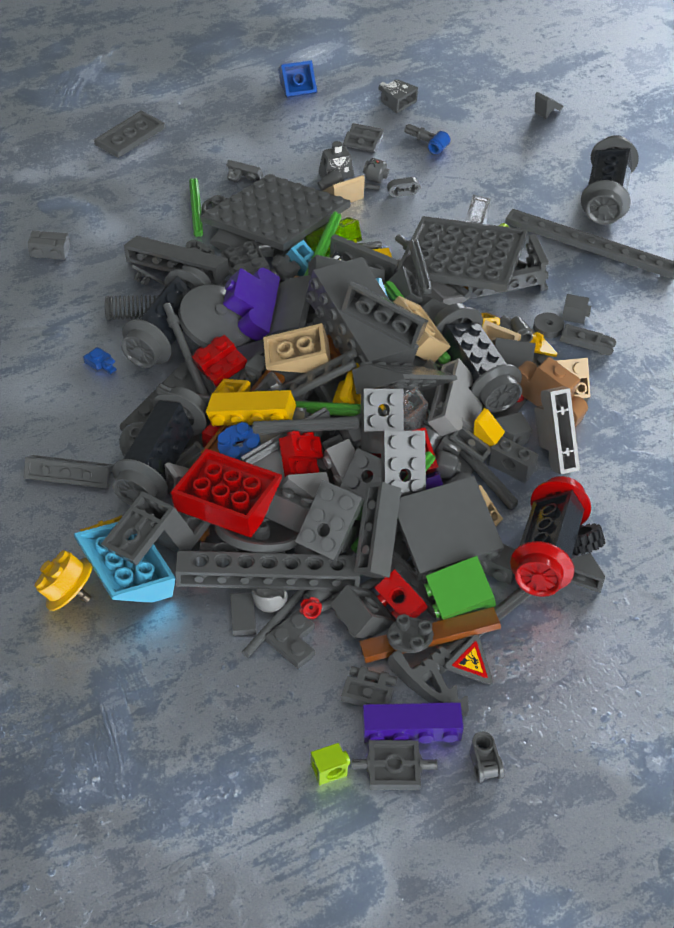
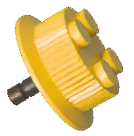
M62 550L52 561L47 560L41 566L40 571L42 573L34 586L38 592L47 598V609L50 611L58 610L75 596L85 603L90 601L92 596L82 589L93 568L87 558L79 560L69 551Z

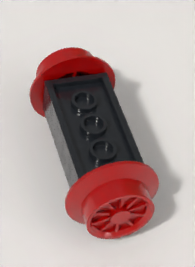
M566 476L553 477L534 489L530 499L531 511L520 545L514 550L510 560L512 572L520 588L538 597L554 595L560 589L566 587L573 579L574 565L571 556L580 525L584 524L591 514V501L585 493L583 486L578 481Z

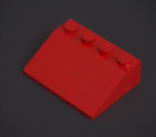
M205 449L171 491L173 504L179 512L251 538L264 520L281 482L282 474Z

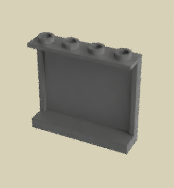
M475 476L400 498L397 522L416 568L417 581L421 579L427 581L426 575L478 556L479 561L487 560L488 562L500 557L504 546Z

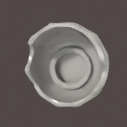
M285 589L252 590L255 606L267 613L280 610L288 598Z

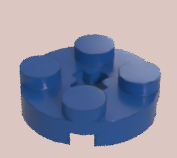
M245 422L232 425L218 435L219 452L241 460L240 457L261 445L259 434H254L253 428ZM243 441V443H242L243 446H242V447H240V448H239V446H235V447H234V445H235L237 442Z

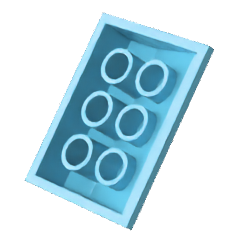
M118 522L74 533V538L88 561L92 564L94 571L112 600L153 603L173 596L176 578L154 544L136 566L106 550L101 545ZM132 534L128 540H133L137 534Z

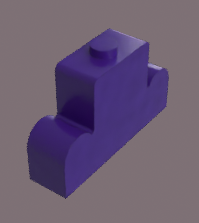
M240 268L229 278L225 285L226 293L223 305L242 317L238 321V327L243 334L255 341H260L270 332L280 277L266 268L258 269L253 275Z

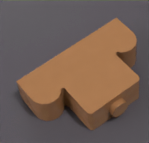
M547 357L538 367L531 361H525L519 367L522 374L520 383L522 396L539 407L542 406V390L562 386L568 387L571 392L575 427L583 420L588 411V404L583 398L573 395L581 381L579 377L551 357Z

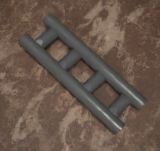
M352 349L285 383L284 388L285 390H291L293 397L296 398L356 368L355 361H351V359L357 357L358 354L355 349Z

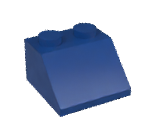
M312 60L280 65L278 68L279 78L286 97L317 93Z

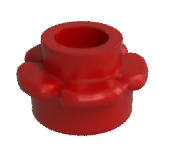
M316 597L306 598L300 604V613L304 614L308 619H315L321 613L322 604Z

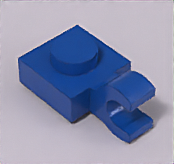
M99 347L83 356L84 363L97 371L103 368L107 373L112 374L117 370L112 366L115 360L111 358L110 354Z

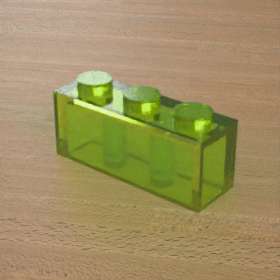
M350 217L340 220L335 231L336 235L355 243L362 241L359 220ZM326 226L306 236L307 245L313 252H315ZM331 243L324 257H328L327 255H330Z

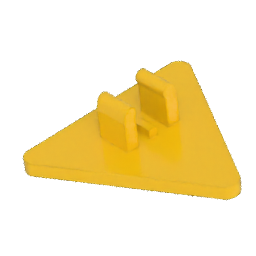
M539 332L533 334V339L530 343H536L534 353L557 357L558 353L544 339L543 334Z

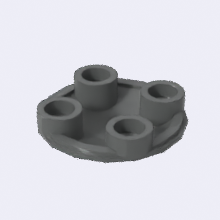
M405 614L399 615L396 618V622L388 628L387 632L389 644L394 649L405 653L420 652L428 648L434 636L430 621L410 618Z

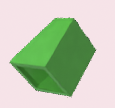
M478 556L426 575L428 583L424 584L428 596H434L436 604L432 606L437 618L442 617L444 620L496 607L494 595Z

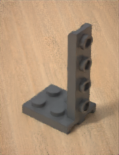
M529 235V243L526 244L527 253L529 254V257H526L528 268L514 271L507 291L538 285L541 291L548 290L546 279H548L546 265L549 262L537 235ZM468 286V291L471 292L469 299L501 293L490 289H477Z

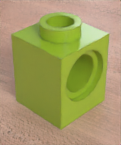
M339 743L311 752L310 765L318 784L322 785L347 776L350 758L347 751H342Z

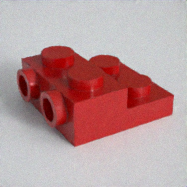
M225 334L221 337H215L211 344L205 348L197 349L195 355L192 356L197 368L216 387L223 379H229L245 368L247 359L236 349L234 343Z
M291 431L287 433L286 437L279 439L285 477L294 474L319 473L317 459L323 458L320 437L314 436V432H306L300 435V431Z

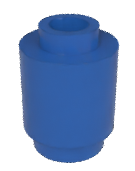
M444 131L437 132L429 141V151L432 154L441 153L450 144V136Z

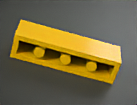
M291 390L212 393L206 413L212 426L236 425L241 422L252 425L254 421L292 420L296 402Z

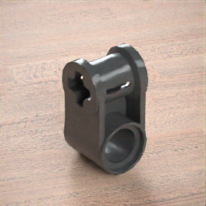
M485 731L476 733L472 739L470 756L477 782L482 783L484 779L495 777L503 779V763L498 754L493 736ZM482 745L485 746L487 749H481L478 746Z

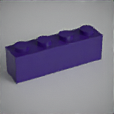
M461 702L363 705L364 743H369V740L419 741L421 743L433 741L453 743L462 740L463 719Z

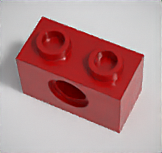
M395 569L390 573V578H384L374 587L379 593L376 597L384 606L389 604L394 609L391 614L395 618L403 614L408 615L410 618H417L428 608L425 601ZM398 595H405L401 603H395Z

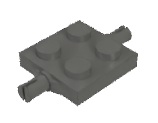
M369 740L367 759H352V770L367 769L370 779V790H420L422 770H437V759H422L419 752V741Z

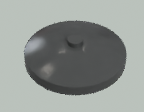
M198 286L184 296L179 307L178 315L182 329L192 341L203 348L211 344L215 337H221L224 334L234 343L236 348L248 344L251 340L238 327V321L242 317L223 305L226 289L223 286Z
M271 519L262 522L251 538L215 525L217 535L224 542L250 552L277 553L293 549L299 545L295 542L299 534L298 532Z

